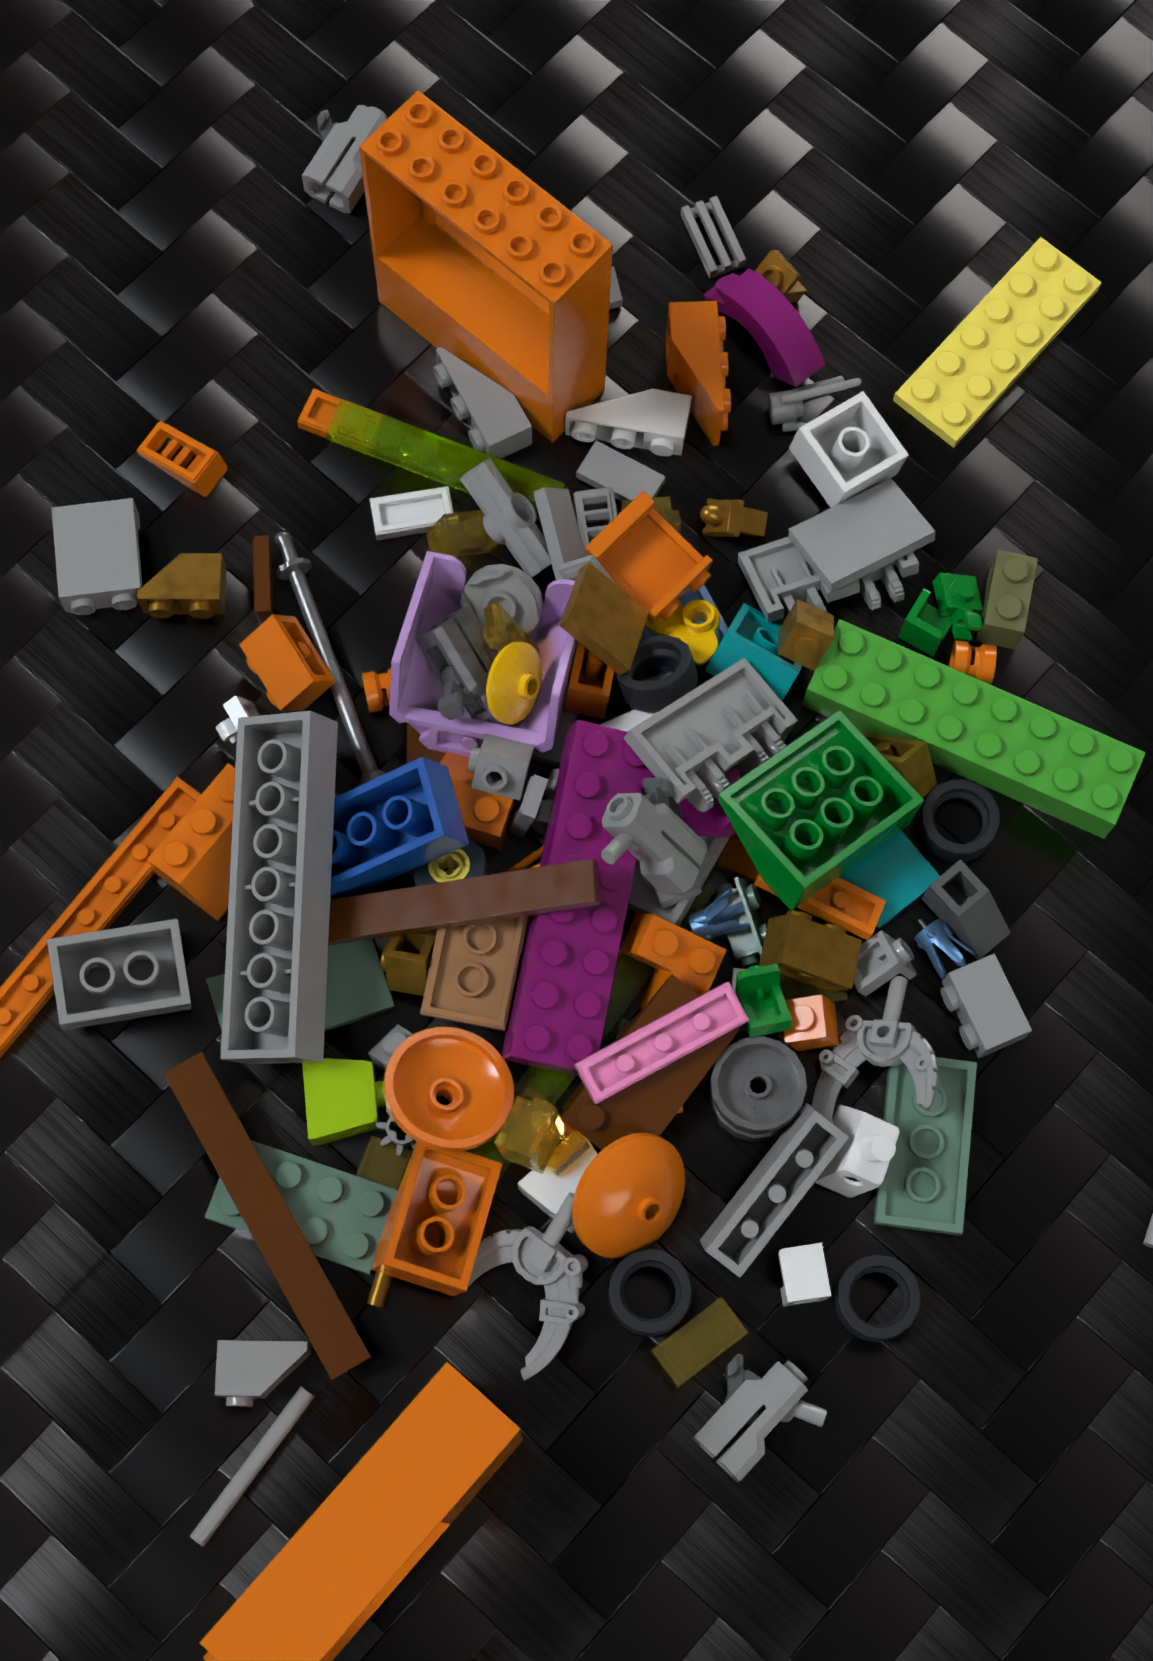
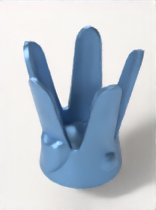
M732 887L706 909L689 915V923L692 929L689 932L710 941L718 935L751 928L748 923L740 924L736 920L728 921L745 911L742 902L727 907L729 904L727 898L733 892Z
M922 919L918 920L924 929L916 935L914 940L919 948L926 951L942 980L947 976V973L937 954L936 946L958 966H965L966 960L949 938L969 953L975 954L973 950L956 939L946 923L940 919L935 920L928 926Z

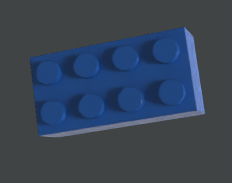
M420 757L335 797L330 900L358 895L469 845L447 766L425 757Z

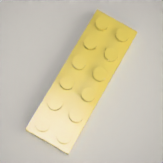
M1040 237L895 393L893 401L954 448L1099 290L1101 282Z

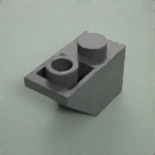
M961 859L935 880L922 897V900L942 922L946 923L953 934L975 952L973 955L977 960L983 958L1011 933L989 889Z

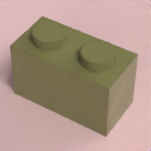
M997 550L988 572L982 604L983 611L980 615L982 629L977 631L976 642L1016 649L1025 632L1038 558Z

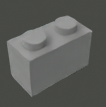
M995 953L949 972L942 981L944 986L941 988L943 1001L949 1011H956L962 1024L959 1027L961 1038L969 1050L974 1049L978 1059L1023 1040L1032 1031Z

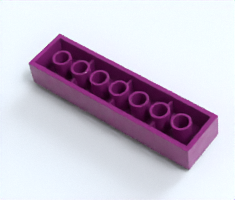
M577 720L567 730L540 867L593 858L598 862L600 905L529 916L501 1055L505 1061L580 1077L574 1064L600 1050L636 864V858L628 850L614 864H608L603 860L601 851L614 837L603 828L602 818L607 804L616 794L641 793L645 796L647 793L643 787L642 780L644 778H652L653 776L652 772L623 739L628 733L627 731L582 720Z

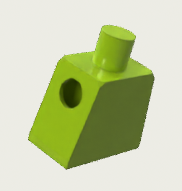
M323 1058V1062L302 1063L308 1139L312 1146L326 1144L378 1129L376 1128V1123L380 1122L378 1108L387 1107L384 1097L383 1081L376 1082L373 1062Z

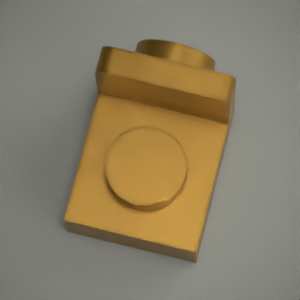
M778 250L770 251L755 270L756 273L773 284L790 303L798 302L807 291L798 281L800 274Z

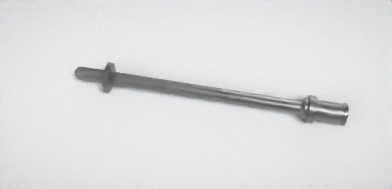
M281 531L275 536V543L283 565L277 568L276 574L278 579L290 580L315 649L336 680V683L330 689L363 774L358 784L360 786L386 774V772L379 770L306 580L305 574L312 568L310 559L298 558L290 535L287 532Z

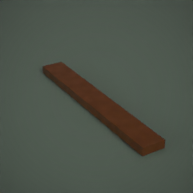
M592 858L330 900L328 946L600 905L598 862Z
M200 1052L164 1072L166 1080L331 1380H336L372 1358L204 1054Z

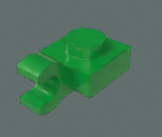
M939 573L932 581L939 613L941 616H951L952 633L955 640L971 642L972 635L970 630L981 631L982 619L979 614L983 611L976 577Z

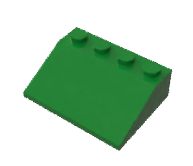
M840 710L717 796L720 805L763 881L791 911L908 826L925 801Z

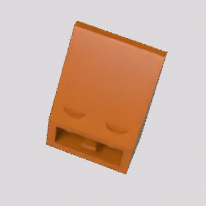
M717 301L669 302L665 336L667 377L678 393L692 396L690 412L711 444L719 446L721 431H727L728 413L731 412L730 388L725 389V377H728V353L723 352V341L726 339L725 316H718Z

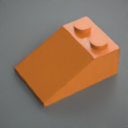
M416 1142L383 1227L371 1270L451 1296L467 1291L502 1163L467 1151H442Z

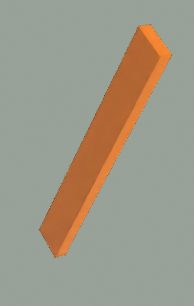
M176 777L0 987V1058L55 993L47 939L108 930L154 874L147 858L202 795L179 777Z

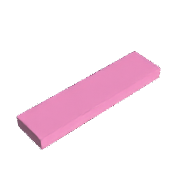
M725 982L575 1063L574 1066L594 1104H597L746 1023L749 1019L730 983Z

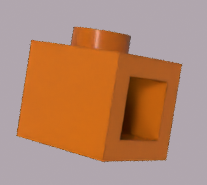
M823 995L785 1000L792 1018L791 1030L778 1032L780 1039H784L785 1044L797 1051L839 1045L835 1003Z

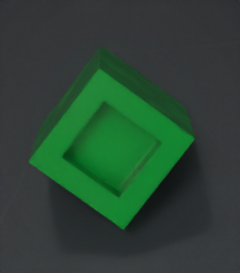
M924 588L906 617L898 638L934 657L952 626L951 616H941L937 608L927 604L931 592Z

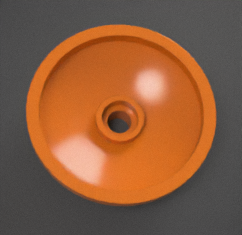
M434 1027L411 1035L396 1048L384 1074L383 1090L385 1102L394 1121L412 1139L437 1150L464 1151L486 1143L501 1130L513 1106L514 1084L507 1063L488 1041L464 1029ZM443 1096L447 1098L449 1105L440 1104L436 1097Z
M634 1133L617 1139L598 1153L584 1171L576 1188L572 1205L574 1229L580 1241L587 1248L605 1258H623L633 1252L642 1251L663 1235L673 1222L680 1208L685 1187L684 1164L676 1148L658 1135Z

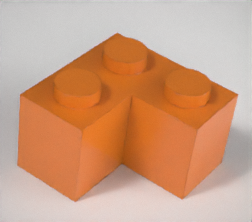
M636 913L619 952L655 969L639 1005V1009L642 1010L671 974H674L700 996L709 992L726 949L654 914Z

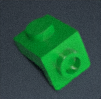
M778 964L754 965L746 970L737 972L735 994L749 1021L744 1023L749 1038L791 1030L792 1018L780 988L781 971Z

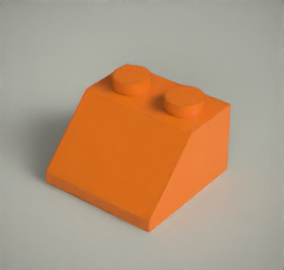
M446 752L439 764L448 767L467 837L479 844L501 850L518 800L472 789L474 773L467 771L469 757Z

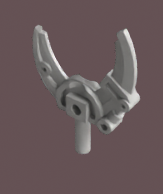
M895 976L890 981L882 1020L874 1019V1021L863 1020L859 1015L850 1016L845 1022L847 1030L839 1038V1045L833 1051L824 1050L819 1055L822 1072L815 1087L812 1107L832 1123L835 1103L843 1086L848 1088L860 1073L857 1067L865 1060L874 1066L896 1067L904 1063L914 1081L917 1106H921L923 1110L928 1111L933 1104L939 1075L937 1074L939 1071L938 1062L932 1047L926 1039L916 1032L915 1027L911 1023L899 1022L908 980L902 976Z
M571 1192L566 1196L545 1233H541L533 1226H528L523 1230H502L494 1233L493 1237L489 1236L481 1241L468 1286H471L478 1277L493 1267L513 1262L516 1272L521 1274L527 1281L535 1285H544L546 1298L540 1301L539 1321H543L544 1324L536 1344L525 1357L526 1366L521 1369L523 1380L540 1372L556 1357L568 1337L572 1323L585 1312L584 1305L579 1302V1288H582V1275L588 1267V1261L583 1255H573L559 1244L573 1220L572 1205L575 1194Z

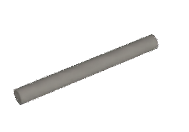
M300 1386L191 1533L190 1537L203 1547L207 1544L315 1396Z

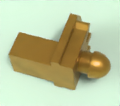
M708 498V505L704 506L700 511V517L706 523V527L702 532L708 536L739 537V534L748 536L765 535L768 512L743 507V500H715Z

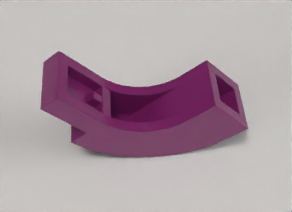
M748 269L740 276L734 273L724 276L715 283L712 289L703 294L706 301H717L718 312L738 321L753 336L761 348L774 378L797 387L826 365L812 333L796 309L773 284L755 271Z

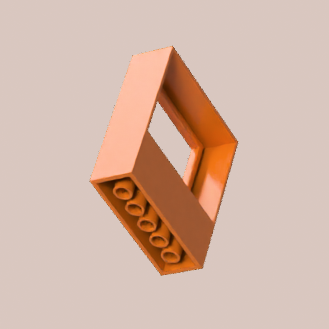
M417 90L359 146L379 302L434 347L444 348L513 393L531 426L553 443L565 431L566 412L589 406L605 390L613 244Z
M446 1362L201 1640L200 1644L208 1651L203 1656V1659L205 1661H333L523 1441L521 1429L454 1367Z

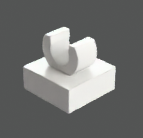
M234 696L223 704L230 718L222 721L215 727L224 742L230 739L234 745L237 743L238 718L261 716L252 701L238 696Z

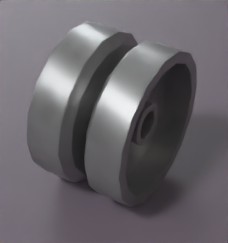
M764 1036L743 1038L728 1046L716 1060L709 1091L711 1110L720 1126L734 1137L750 1142L771 1141L783 1134L801 1110L807 1090L805 1069L796 1053L781 1041ZM754 1085L756 1089L763 1086L765 1091L763 1093H755L751 1090L750 1086Z

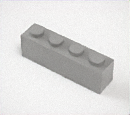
M806 1103L700 1239L704 1250L738 1277H741L845 1144L849 1136Z

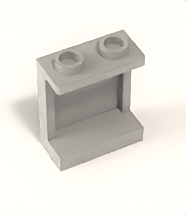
M133 498L51 507L58 597L65 611L77 615H87L101 608L113 607L117 610H129L139 604L137 599L138 590L143 587L138 541L140 518Z

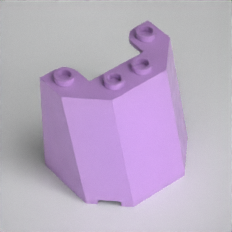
M427 551L392 657L389 715L398 723H409L420 733L419 741L424 746L440 752H450L470 758L473 747L481 748L485 734L534 745L533 751L538 750L541 753L553 749L578 644L574 637L559 626L575 581L559 579L548 585L540 621L528 637L520 640L535 648L542 664L541 690L536 704L528 716L519 723L512 725L500 723L499 721L491 723L487 722V720L472 719L464 707L463 716L454 720H448L442 716L438 709L439 699L444 697V687L415 638L442 618L461 609L460 602L466 583V568L460 560L452 555ZM486 636L485 647L494 660L497 654L510 643L500 644L491 641L492 638Z

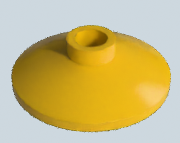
M521 641L512 642L497 654L491 665L486 684V699L490 713L500 723L509 725L519 723L528 716L536 704L542 684V664L537 651L532 645Z

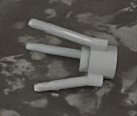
M838 376L792 390L769 393V411L772 425L782 424L783 432L798 431L800 427L807 424L796 422L798 417H804L803 400L859 386L862 383L861 379L854 378L845 381L844 377Z

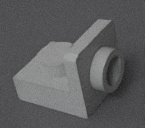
M882 930L861 944L853 981L857 991L867 996L899 973L908 979L915 977L917 973L910 962L914 959L911 949L901 938L895 940Z

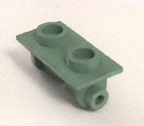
M737 877L734 878L737 888L733 889L731 883L715 888L717 896L714 899H718L732 887L733 892L727 898L729 900L727 907L739 902L743 904L745 911L728 921L736 920L740 924L748 923L751 928L727 933L735 960L740 961L742 968L758 963L756 955L760 954L761 956L768 924H762L758 908L762 907V901L754 884L749 885L748 880Z

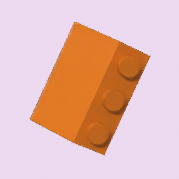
M229 763L147 858L155 874L218 922L228 912L229 902L227 894L229 893L235 784V768Z

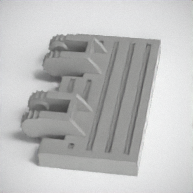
M789 536L738 553V563L768 623L784 618V615L787 617L796 599L827 612L817 592L818 590H821L827 603L859 593L860 590L869 609L880 608L881 597L873 581L879 579L882 580L894 603L904 600V589L893 565H896L902 578L916 574L919 571V562L915 554L911 552L831 592L792 543Z
M743 658L630 729L623 739L655 777L666 779L672 784L674 792L672 798L677 804L687 799L697 811L706 812L713 807L714 799L712 796L717 798L718 794L731 784L723 773L742 761L747 766H750V769L754 770L787 746L780 736L790 730L798 720L750 663Z

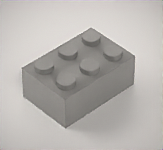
M178 919L47 939L58 1018L62 1030L191 1009Z

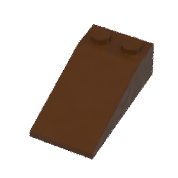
M671 974L617 1041L698 998L700 995L674 974ZM736 1027L597 1104H594L582 1082L564 1104L561 1118L601 1150L617 1139L634 1133H651L660 1136L739 1031L740 1027Z

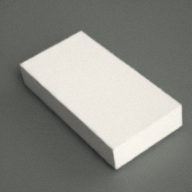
M449 486L370 499L377 541L456 528Z

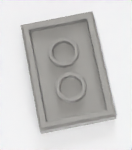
M890 478L789 528V539L828 589L833 592L935 540V530L893 479Z

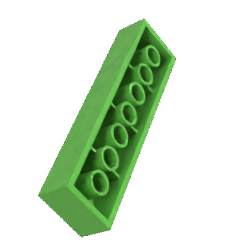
M839 619L834 630V639L818 664L808 685L802 706L826 717H830L840 710L861 732L865 731L927 742L933 764L1103 839L1116 825L1146 753Z

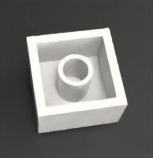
M864 391L800 427L789 447L830 508L897 475L909 456Z

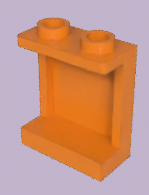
M642 491L585 546L584 557L593 554L617 586L649 611L647 620L653 625L660 617L667 621L682 606L683 603L679 598L689 588L695 593L709 580L712 575L708 570L713 560L708 555L705 557L701 556L653 508L655 501Z

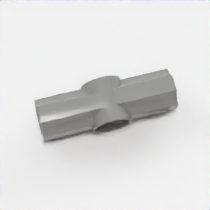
M490 458L462 476L461 482L484 513L483 525L487 534L498 544H505L527 575L532 578L552 564L545 537L535 524L537 515L532 503L522 494L512 491Z

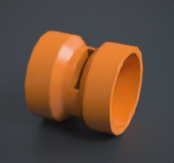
M954 640L949 667L991 685L996 667L997 647L996 645L989 644L973 647L968 642Z
M389 668L387 673L377 674L374 671L361 673L369 713L382 711L385 706L390 705L391 668Z

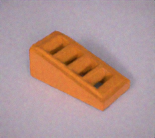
M161 420L136 450L140 456L204 497L211 492L227 471V465L217 451ZM168 438H170L171 441L169 442V444L166 446V448L162 451L161 454H158L157 451L161 448L165 441ZM182 446L183 448L173 461H170ZM194 455H195V456H196L195 459H194V460L192 461V463L188 466V468L185 469V467L187 466V464L190 462V460H191V459L194 457Z

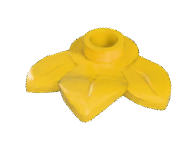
M698 599L689 602L685 607L681 606L667 621L660 617L652 625L646 620L645 627L659 635H668L681 639L689 646L694 662L702 666L713 657L718 648V640L715 633L719 629L721 620L719 611L714 605L706 600ZM697 620H706L704 623L694 624Z

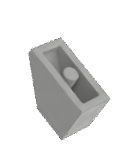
M218 1340L215 1396L226 1398V1406L253 1407V1398L265 1399L311 1354V1344L307 1341Z

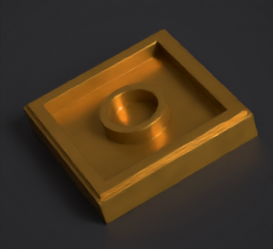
M588 562L579 569L559 626L621 676L631 668L649 611Z

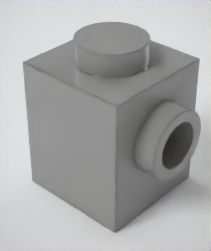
M485 734L481 748L473 747L469 758L467 771L474 773L471 788L520 801L534 745Z

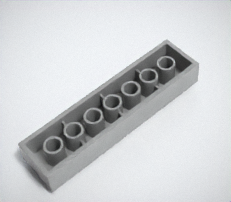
M313 711L238 718L221 1039L222 1060L246 1064L323 1062L338 722Z

